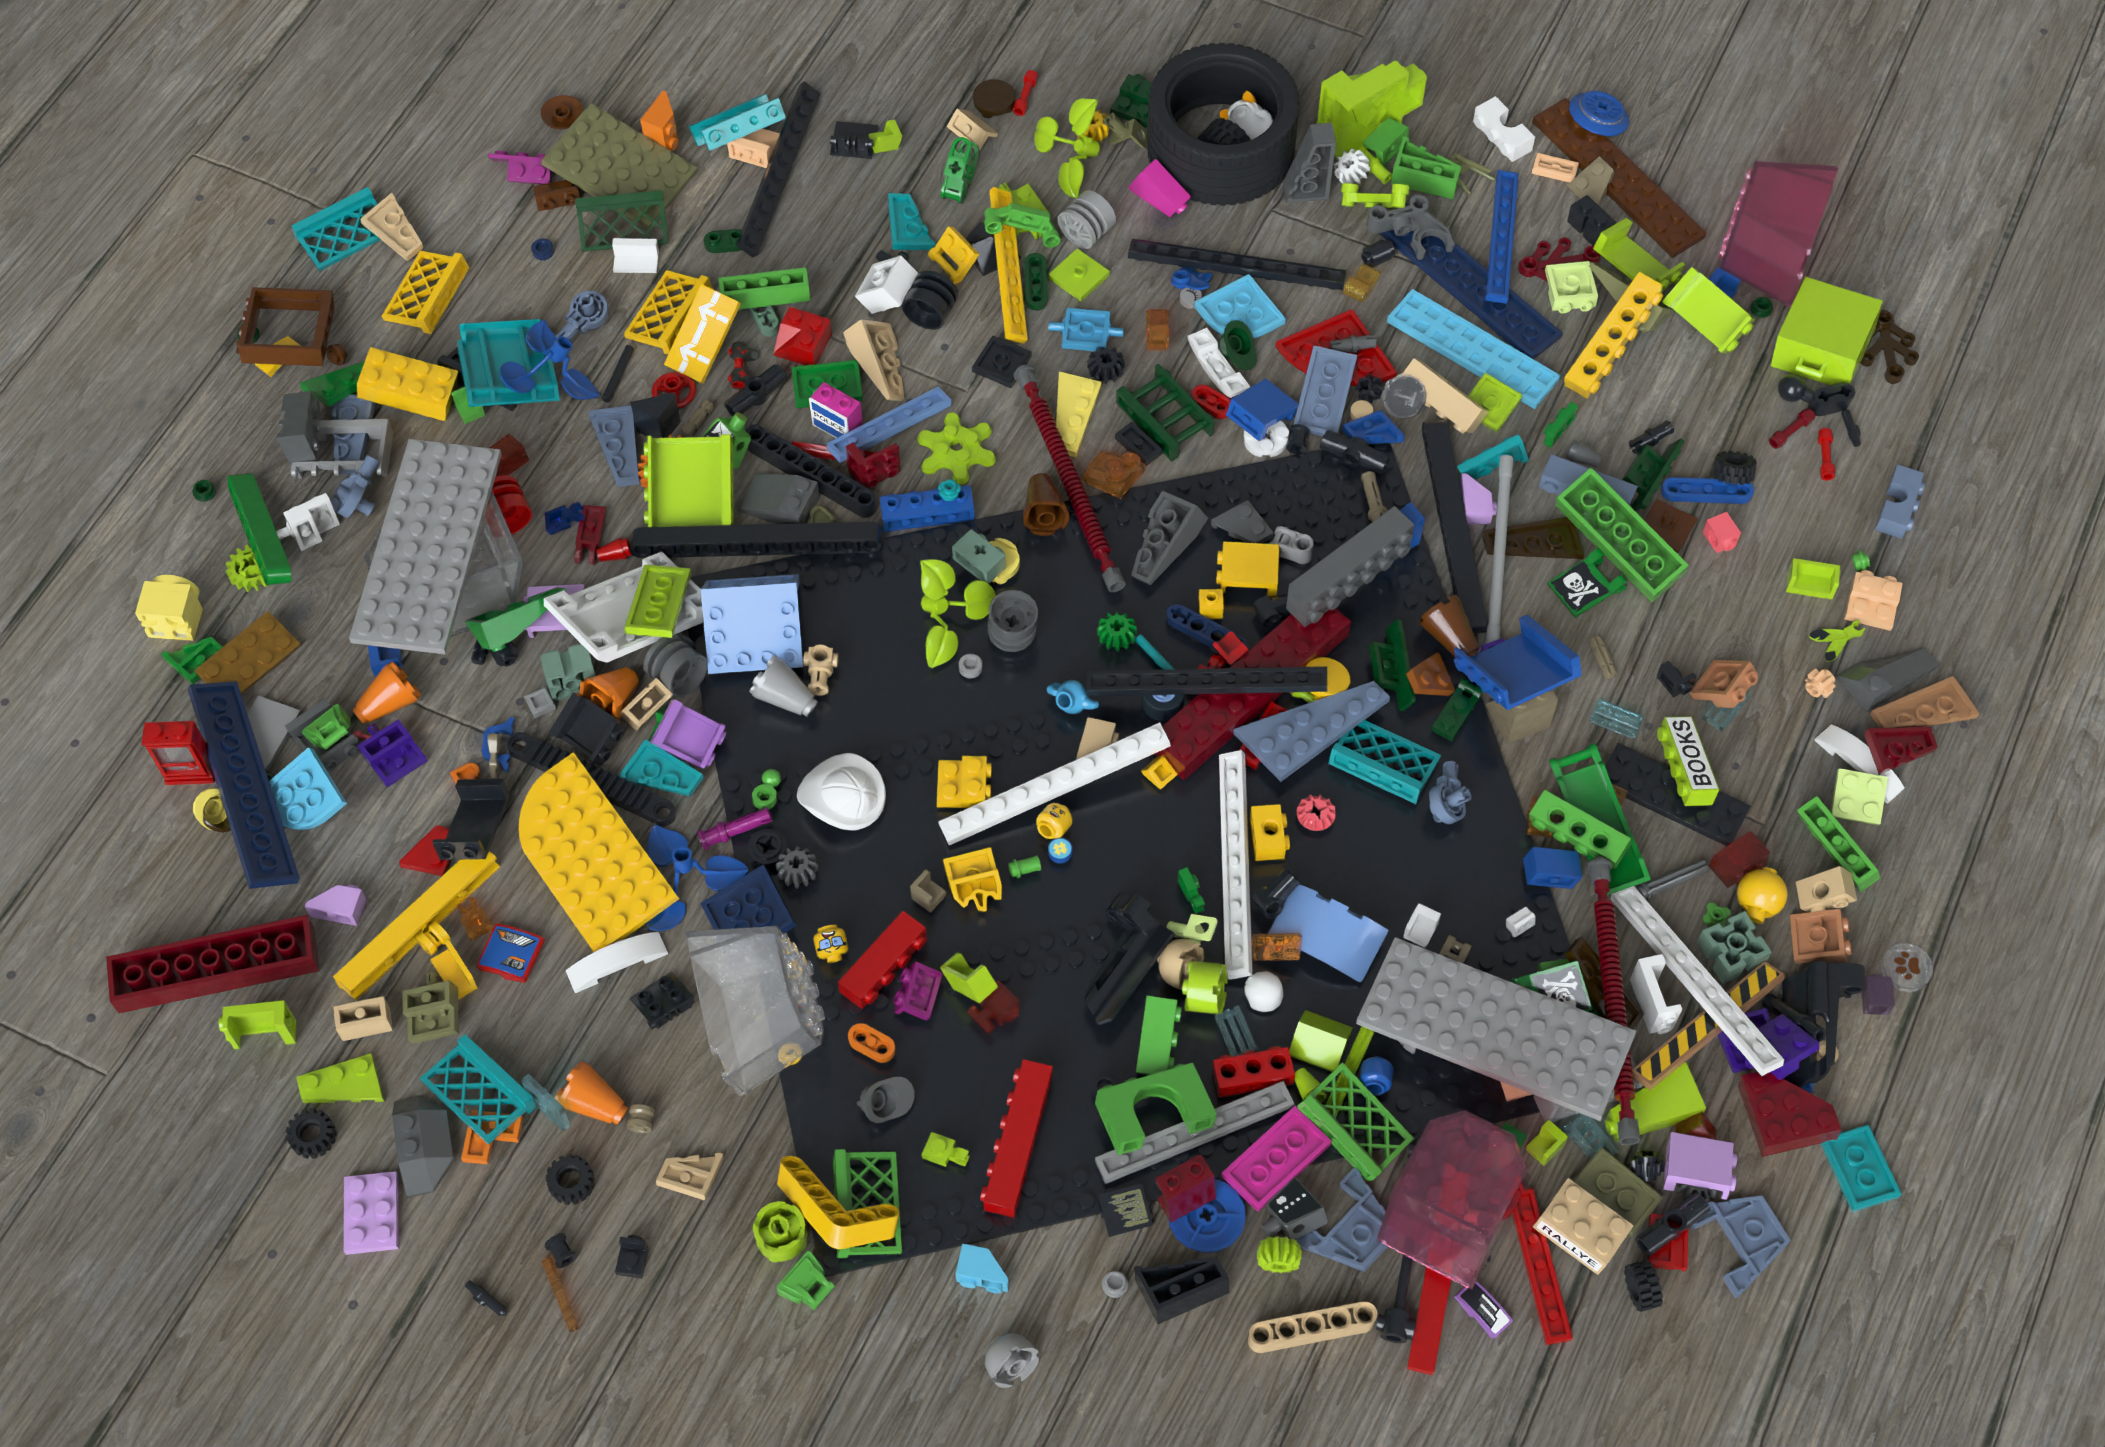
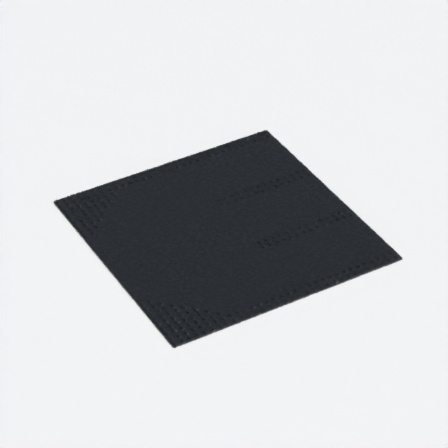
M1390 443L1368 444L1369 447L1390 455L1387 468L1382 474L1361 465L1357 467L1348 466L1342 461L1341 457L1321 449L1088 496L1111 549L1108 556L1110 560L1114 561L1116 568L1119 567L1126 583L1125 587L1117 592L1108 591L1102 577L1101 560L1093 556L1070 500L1064 501L1069 512V521L1066 527L1063 529L1060 527L1055 530V534L1048 536H1039L1031 533L1030 529L1027 526L1025 527L1023 522L1024 510L881 538V549L875 553L796 555L690 577L701 589L706 580L799 574L800 584L797 594L803 667L791 669L808 687L811 676L808 673L809 666H804V653L809 652V647L822 644L833 648V653H838V667H834L833 673L827 678L829 691L825 695H814V699L818 703L808 717L803 714L798 715L752 696L749 692L754 685L752 682L760 671L764 673L765 670L708 674L707 668L705 678L699 685L705 716L719 724L725 725L723 731L726 732V736L721 745L716 744L713 753L716 754L714 759L727 822L761 810L754 806L752 792L757 786L763 784L762 775L766 770L775 769L781 775L780 784L774 788L777 793V802L774 807L768 809L773 821L731 837L735 859L748 867L747 874L762 865L768 869L797 925L754 952L796 1157L804 1161L834 1196L832 1158L835 1150L845 1149L846 1153L896 1152L901 1254L848 1255V1258H837V1249L830 1247L811 1225L817 1258L825 1271L824 1277L962 1246V1244L977 1243L1102 1214L1098 1198L1099 1194L1140 1183L1143 1185L1147 1202L1158 1201V1197L1163 1195L1156 1183V1178L1198 1155L1203 1156L1214 1174V1179L1226 1182L1221 1177L1222 1172L1292 1108L1106 1184L1097 1167L1095 1157L1115 1150L1095 1105L1096 1098L1092 1094V1084L1101 1076L1112 1078L1117 1085L1124 1083L1130 1078L1138 1079L1148 1076L1136 1073L1147 996L1177 1000V1006L1182 1007L1180 1022H1175L1174 1032H1178L1176 1047H1171L1170 1057L1175 1058L1174 1066L1178 1064H1194L1214 1109L1255 1092L1218 1098L1212 1072L1213 1060L1223 1055H1231V1057L1240 1056L1247 1051L1262 1052L1274 1046L1288 1047L1290 1050L1298 1022L1305 1010L1353 1027L1340 1064L1342 1062L1345 1064L1361 1028L1360 1025L1356 1024L1357 1018L1394 938L1396 937L1422 947L1403 938L1406 926L1418 903L1441 913L1439 924L1427 947L1422 948L1439 954L1448 936L1451 935L1462 944L1466 942L1472 945L1471 951L1464 962L1465 965L1511 982L1512 978L1538 972L1537 966L1539 963L1567 959L1565 953L1569 949L1570 944L1549 887L1527 885L1523 858L1534 847L1482 698H1480L1451 742L1431 731L1453 693L1450 696L1416 694V701L1405 711H1400L1396 691L1383 689L1390 696L1389 702L1365 720L1441 755L1416 804L1328 764L1332 748L1335 743H1338L1340 738L1282 782L1262 762L1256 770L1245 765L1252 975L1257 972L1268 971L1280 979L1283 987V999L1280 1006L1273 1011L1261 1012L1251 1008L1245 996L1244 988L1245 982L1250 976L1228 979V983L1224 987V992H1227L1222 1013L1210 1014L1185 1011L1187 995H1184L1182 990L1174 988L1164 981L1160 975L1157 960L1112 1021L1098 1025L1094 1014L1085 1002L1086 990L1125 930L1106 917V909L1120 892L1129 897L1137 894L1149 902L1151 908L1148 913L1155 917L1163 926L1167 927L1170 921L1188 924L1191 914L1195 913L1177 882L1178 871L1186 867L1191 875H1196L1200 885L1197 891L1205 903L1203 906L1204 911L1195 915L1213 917L1218 921L1211 940H1201L1200 942L1201 945L1199 947L1204 950L1203 962L1225 964L1219 755L1240 749L1243 743L1236 736L1229 740L1185 780L1176 775L1162 789L1154 785L1141 772L1144 767L1157 757L1155 754H1152L952 845H948L939 825V821L968 809L937 808L939 760L962 761V756H987V763H991L992 770L991 778H987L986 785H991L992 798L1075 761L1088 717L1116 723V733H1119L1118 741L1160 723L1163 726L1169 720H1155L1145 713L1142 707V695L1088 696L1099 703L1098 708L1092 710L1083 709L1078 714H1068L1058 707L1056 696L1049 694L1046 688L1052 683L1062 684L1068 680L1079 681L1086 688L1087 671L1162 670L1136 642L1129 644L1127 650L1120 647L1118 652L1115 650V647H1111L1108 650L1106 644L1100 643L1097 628L1099 627L1100 619L1106 618L1107 612L1114 616L1116 611L1121 616L1127 613L1128 619L1133 618L1137 628L1135 639L1138 635L1142 634L1174 669H1197L1200 664L1209 668L1207 665L1210 658L1214 654L1218 656L1220 653L1171 627L1166 621L1167 609L1174 604L1183 605L1199 614V589H1221V584H1216L1217 570L1222 568V565L1217 564L1218 550H1223V542L1244 543L1240 539L1229 536V532L1220 527H1217V529L1211 526V519L1248 500L1273 532H1275L1277 527L1282 526L1309 535L1313 539V557L1310 562L1299 564L1295 561L1279 557L1277 594L1271 597L1274 598L1288 593L1290 583L1372 523L1368 518L1370 508L1361 480L1363 473L1369 471L1375 473L1383 506L1388 511L1394 506L1400 511L1411 502ZM1165 491L1197 505L1208 519L1197 537L1149 585L1132 577L1131 574L1138 550L1142 548L1144 542V530L1149 525L1150 518L1148 516L1150 509L1161 492ZM971 529L977 534L980 533L985 536L988 542L995 541V538H1002L1012 542L1016 546L1020 558V566L1017 573L1004 584L990 582L989 585L995 591L996 596L1004 591L1018 590L1028 594L1035 601L1038 608L1036 637L1032 644L1024 650L1017 652L1001 650L990 641L988 636L989 614L982 619L974 620L966 616V606L948 605V609L944 613L938 614V616L948 625L947 630L955 632L958 639V648L955 655L949 661L934 668L929 667L926 659L927 636L933 626L938 625L942 627V625L935 618L931 617L930 612L924 611L921 606V601L925 594L921 585L922 570L920 561L935 559L949 564L955 573V583L950 589H947L948 594L943 597L949 601L965 602L964 592L966 587L972 581L980 579L953 560L952 546ZM1423 533L1420 544L1411 548L1406 556L1397 558L1387 570H1381L1370 583L1361 585L1354 595L1345 597L1336 607L1339 612L1351 621L1349 636L1325 657L1340 662L1348 670L1350 675L1348 690L1374 681L1369 645L1373 642L1387 644L1385 630L1396 619L1402 620L1410 669L1435 653H1439L1455 690L1463 677L1469 679L1465 673L1456 668L1455 657L1418 622V620L1422 619L1421 616L1441 601L1447 604ZM1273 534V538H1272V539H1270V540H1268V541H1266V542H1264V543H1262V544H1269L1270 542H1272L1273 539H1274V537H1275V534ZM1227 586L1225 593H1223V619L1210 620L1244 637L1248 642V649L1250 651L1290 615L1282 617L1275 625L1264 627L1253 608V604L1259 598L1267 596V588ZM1181 614L1173 615V618L1181 617ZM703 622L689 628L688 633L689 638L695 643L693 649L698 651L707 660ZM1195 622L1191 625V628L1199 631L1203 629V625ZM1214 633L1211 635V638L1214 641H1220L1223 635ZM966 654H975L982 660V672L975 678H966L959 671V660ZM1227 662V665H1226L1225 668H1230L1231 666H1230V664ZM1470 681L1471 684L1477 686L1475 682ZM1466 691L1463 694L1468 698H1471L1472 694ZM1284 692L1273 702L1287 710L1308 704L1302 698L1293 697L1290 692ZM1185 694L1183 708L1199 694ZM1265 710L1262 711L1250 723L1259 721ZM1359 726L1353 728L1356 735L1366 733L1365 729ZM1383 737L1375 738L1378 745L1388 743L1387 739ZM1370 739L1359 741L1362 748L1372 746ZM1354 742L1343 745L1351 750H1356ZM1405 747L1397 748L1399 755L1410 753ZM1391 749L1381 751L1384 758L1394 756ZM1375 752L1365 754L1370 759L1379 760ZM845 753L859 755L873 764L881 774L886 788L885 805L878 819L866 828L859 830L837 828L814 816L797 799V791L804 777L820 763L835 755ZM1425 756L1418 758L1421 765L1431 764L1433 761ZM1413 759L1403 761L1405 768L1416 767ZM1447 761H1454L1458 764L1457 779L1461 782V787L1465 786L1471 793V800L1465 802L1466 814L1464 818L1453 824L1436 822L1429 807L1430 790L1436 786L1437 778L1443 776V764ZM1397 762L1387 764L1388 767L1394 770H1400ZM1419 772L1409 774L1410 777L1421 782L1422 778ZM1310 794L1312 796L1321 794L1323 798L1330 799L1332 805L1335 806V820L1331 826L1324 830H1309L1297 818L1298 805L1302 799L1307 798ZM1051 803L1066 806L1072 816V825L1061 837L1067 839L1072 845V857L1065 863H1055L1049 858L1048 845L1053 839L1043 837L1037 829L1036 819L1038 815ZM1280 804L1281 813H1286L1287 828H1284V835H1289L1290 849L1286 850L1285 859L1255 861L1250 823L1251 806ZM1313 806V810L1311 813H1315L1316 816H1318V818L1320 819V812L1322 810H1317V808ZM774 829L785 837L787 848L791 851H795L796 846L800 847V851L808 848L810 854L816 856L815 863L818 864L815 880L808 879V886L800 883L798 889L795 888L794 883L787 887L785 881L780 880L778 877L779 872L776 870L777 861L769 866L767 864L759 865L758 862L751 859L748 852L749 839L759 830ZM1270 830L1265 831L1269 835L1275 834V832ZM770 842V844H768L767 846H762L764 849V854L765 852L767 853L768 850H774L771 846L772 842ZM991 848L1002 885L1001 900H994L992 896H988L986 912L978 911L973 899L969 900L968 905L963 908L953 897L943 859ZM1038 856L1041 864L1040 871L1020 875V878L1011 876L1008 863L1012 862L1013 859L1018 861ZM1286 868L1301 881L1299 885L1317 891L1325 899L1330 901L1334 899L1349 907L1348 910L1360 916L1364 915L1389 930L1363 981L1358 982L1299 950V959H1255L1256 941L1265 940L1257 938H1272L1268 933L1276 917L1272 919L1266 918L1252 902L1255 891L1261 887H1268ZM924 870L930 872L931 881L946 891L944 899L931 913L911 898L910 886ZM1527 907L1535 915V925L1520 935L1513 937L1512 933L1506 928V919ZM904 911L926 927L927 941L922 949L916 950L911 955L909 963L904 968H899L895 973L893 981L888 986L881 988L876 1000L870 1005L867 1004L862 1010L839 992L838 981L897 916ZM1200 923L1205 933L1209 929V924ZM828 925H837V928L845 931L849 950L844 955H841L842 960L828 963L827 959H820L817 956L813 941L814 935L818 933L817 929ZM1173 937L1170 942H1172L1173 940L1181 939V938H1175V937ZM1451 949V953L1457 956L1459 955L1458 952ZM958 952L962 954L970 968L975 970L980 965L986 966L998 986L981 1003H978L954 990L943 973L931 1016L928 1020H923L904 1011L899 1015L894 1013L896 1004L893 1001L896 993L901 989V974L906 967L908 968L915 962L942 972L940 967ZM1118 964L1115 965V967H1114V968L1112 969V971L1109 973V975H1108L1107 978L1104 980V982L1101 984V986L1099 987V989L1102 987V985L1105 983V981L1108 979V977L1110 976V974L1113 972V970L1116 968V966H1117ZM863 1023L890 1037L895 1044L894 1057L888 1062L880 1063L853 1049L848 1040L850 1028L856 1024ZM1374 1032L1355 1074L1359 1079L1360 1067L1363 1061L1371 1057L1379 1056L1392 1064L1394 1073L1390 1090L1375 1097L1414 1138L1411 1142H1415L1416 1138L1420 1136L1437 1137L1459 1132L1465 1128L1470 1129L1479 1124L1482 1118H1486L1490 1124L1540 1113L1533 1094L1507 1101L1500 1081L1418 1048L1412 1054L1398 1040L1378 1032ZM860 1036L857 1038V1041L862 1042L866 1038ZM795 1041L800 1044L803 1055L799 1062L793 1065H786L779 1060L777 1051L782 1043ZM789 1048L785 1051V1053L787 1055H792L794 1053V1049ZM881 1048L878 1052L884 1054L887 1052V1049ZM1291 1057L1294 1073L1301 1068H1305L1319 1083L1332 1073L1329 1070ZM1024 1059L1053 1066V1077L1015 1218L984 1211V1201H980L983 1186H988L990 1177H987V1171L990 1161L995 1162L997 1153L993 1152L996 1138L1002 1137L1003 1129H1000L1003 1114L1008 1115L1010 1106H1007L1008 1094L1010 1090H1015L1016 1083L1013 1082L1016 1067L1021 1068ZM1276 1062L1272 1064L1276 1069L1284 1067L1281 1063ZM1255 1067L1247 1068V1071L1250 1073L1259 1072ZM1225 1071L1222 1073V1075L1226 1078H1231L1234 1076V1074L1229 1071ZM1340 1073L1335 1077V1084ZM899 1076L908 1079L914 1089V1101L908 1112L900 1117L882 1123H874L868 1119L864 1111L856 1103V1101L860 1100L863 1089L871 1083ZM1294 1080V1084L1286 1086L1294 1102V1106H1297L1303 1099ZM1331 1081L1325 1087H1331ZM1325 1091L1327 1096L1321 1103L1322 1105H1326L1331 1092ZM1348 1093L1341 1106H1348ZM1353 1093V1107H1366V1098L1361 1093ZM1148 1097L1140 1100L1134 1106V1112L1145 1137L1184 1122L1177 1107L1164 1098ZM1339 1110L1336 1120L1340 1124H1349V1111ZM1353 1111L1354 1125H1366V1112ZM1371 1112V1126H1384V1117L1379 1112ZM1354 1129V1139L1358 1143H1367L1366 1130ZM1371 1130L1372 1144H1384V1131ZM1389 1131V1145H1400L1405 1140L1397 1131ZM931 1132L956 1141L955 1148L959 1147L969 1151L968 1156L970 1158L967 1165L962 1166L949 1160L945 1167L923 1159L921 1154ZM1331 1144L1309 1166L1344 1157ZM1372 1148V1151L1380 1150L1379 1148ZM850 1160V1168L858 1175L867 1167L860 1160ZM878 1160L874 1165L884 1175L891 1168L890 1160ZM871 1169L862 1177L871 1187L881 1179ZM884 1181L876 1189L885 1199L892 1194V1188ZM859 1182L851 1188L852 1193L859 1200L868 1192ZM872 1194L863 1202L867 1207L882 1204ZM892 1199L889 1201L891 1205H893ZM894 1237L880 1241L885 1247L895 1246ZM868 1244L859 1245V1246H854V1247H866Z

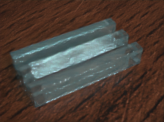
M1746 694L1744 701L1736 705L1722 724L1718 723V721L1729 708H1722L1712 719V714L1718 708L1714 703L1704 714L1703 720L1723 732L1750 696Z
M1599 699L1590 722L1635 739L1644 716ZM1599 714V715H1602V716H1604V717H1607V718L1611 719V721H1610V720H1607V719H1605V718H1602V717H1600V716H1597V715ZM1620 723L1625 724V725H1627V726H1630V727H1632V728H1634V729H1630V728H1628V727H1625V726H1623V725H1620Z
M1239 1005L1235 1006L1232 1010L1226 1009L1223 1013L1215 1014V1019L1232 1057L1240 1056L1247 1051H1256L1257 1053L1258 1049ZM1234 1015L1238 1020V1023L1250 1048L1248 1050L1234 1021ZM1227 1018L1241 1052L1237 1053L1223 1020Z

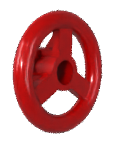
M680 372L666 373L654 382L652 397L659 396L658 391L666 393L675 392L677 406L680 409L692 402L696 395V385L692 378ZM689 385L690 391L688 396L684 400L679 401L681 390Z

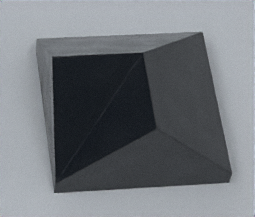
M979 222L966 240L980 254L974 264L982 276L998 270L994 234L986 232L984 222Z

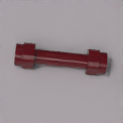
M1808 408L1801 411L1793 423L1783 431H1776L1769 438V444L1774 449L1785 445L1788 437L1802 426L1807 427L1815 419L1814 412Z

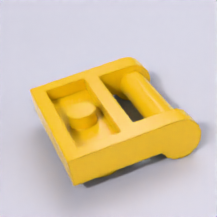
M952 226L947 227L936 246L928 252V257L939 264L955 285L964 279L980 255ZM944 251L959 266L957 270L942 256Z

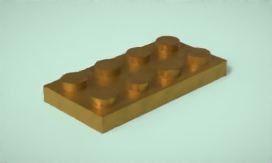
M266 611L195 669V673L205 684L237 681L242 695L300 647V643L269 611Z

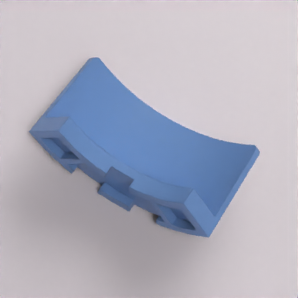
M1298 885L1286 898L1283 911L1276 917L1268 935L1276 939L1282 937H1301L1299 950L1334 967L1352 979L1362 982L1389 930L1364 915L1360 916L1348 910L1349 907L1334 899L1330 901L1319 895L1317 891Z

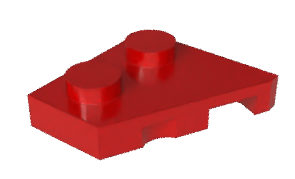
M436 825L399 861L400 867L443 876L448 871L452 860H440L432 842L434 839H446L450 828Z

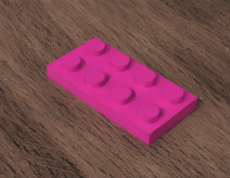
M1294 1106L1222 1172L1221 1177L1259 1212L1292 1178L1297 1177L1331 1145L1332 1141Z

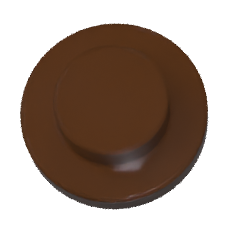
M330 345L326 349L327 358L331 363L336 365L345 363L348 354L342 345Z

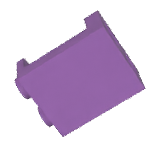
M673 699L668 705L650 743L700 769H704L706 765L710 766L716 754L713 753L716 744L721 745L726 736V732L723 731L725 725L719 724Z

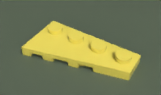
M1059 372L1056 425L1069 455L1077 458L1102 387V382Z

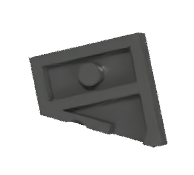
M1248 500L1211 519V526L1217 529V527L1228 531L1229 536L1240 539L1244 543L1262 544L1273 538L1274 532Z

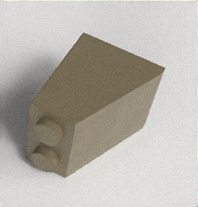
M1550 690L1509 710H1506L1494 700L1486 703V707L1508 744L1550 728L1558 698L1554 691Z

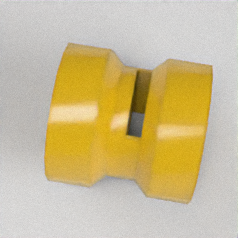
M436 921L428 926V930L425 933H420L415 937L418 944L430 956L438 951L440 945H445L444 942L446 940H451L447 932Z

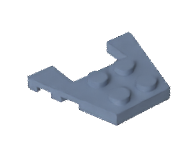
M1354 1167L1339 1185L1342 1190L1358 1202L1325 1237L1313 1230L1295 1240L1305 1250L1365 1272L1399 1236V1231L1382 1205L1374 1197L1368 1184L1366 1185L1362 1179L1359 1170Z
M1762 1195L1730 1199L1727 1202H1708L1711 1211L1691 1226L1692 1230H1695L1716 1219L1745 1264L1724 1275L1722 1278L1735 1299L1740 1297L1791 1241Z

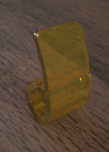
M1361 264L1355 277L1350 276L1347 280L1343 294L1364 303L1378 281L1381 272Z

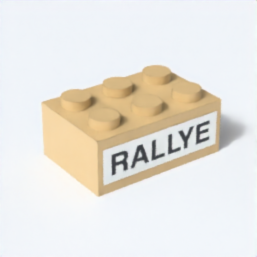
M1567 1178L1533 1228L1598 1275L1607 1266L1634 1225Z

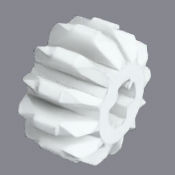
M1351 148L1349 153L1343 150L1342 157L1336 156L1338 162L1333 164L1334 173L1341 183L1354 184L1357 182L1361 184L1360 179H1367L1366 173L1371 171L1368 165L1370 162L1362 151L1358 150L1356 152L1355 149Z

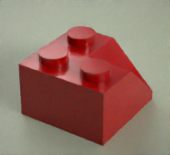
M789 307L780 324L774 356L805 366L817 364L832 336L830 319Z

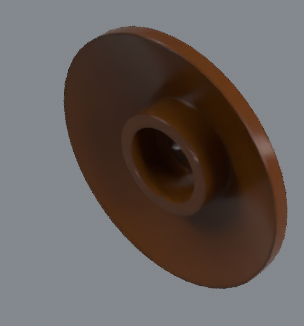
M567 95L555 96L547 100L542 106L541 118L547 126L553 129H567L582 114L583 107L574 97Z

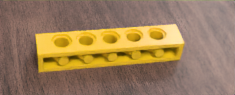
M1641 272L1637 274L1564 377V383L1567 388L1588 399L1591 393L1595 394L1601 385L1600 380L1602 377L1609 375L1613 368L1612 363L1614 360L1621 358L1625 352L1626 343L1629 340L1632 341L1637 335L1638 326L1641 322L1645 323L1651 314L1650 309L1653 305L1657 306L1663 297L1662 284ZM1643 299L1645 300V302L1642 304H1638L1635 302V300ZM1630 316L1633 320L1624 321L1622 318ZM1619 334L1621 337L1612 339L1610 335ZM1601 351L1608 353L1605 357H1600L1597 354ZM1587 369H1593L1596 371L1594 374L1591 375L1585 373Z

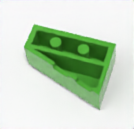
M1404 136L1393 168L1391 185H1408L1411 190L1454 199L1461 166L1439 154L1435 156L1427 152V148L1422 145L1418 147L1410 143L1409 139Z

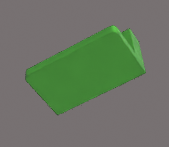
M1387 118L1363 141V146L1375 151L1376 157L1381 160V164L1385 167L1398 154L1403 137L1405 136L1409 139V127L1391 118Z

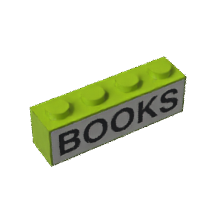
M1692 716L1664 717L1661 727L1657 730V737L1664 748V757L1668 759L1671 767V776L1675 778L1678 795L1682 797L1685 806L1713 805L1719 792V787Z

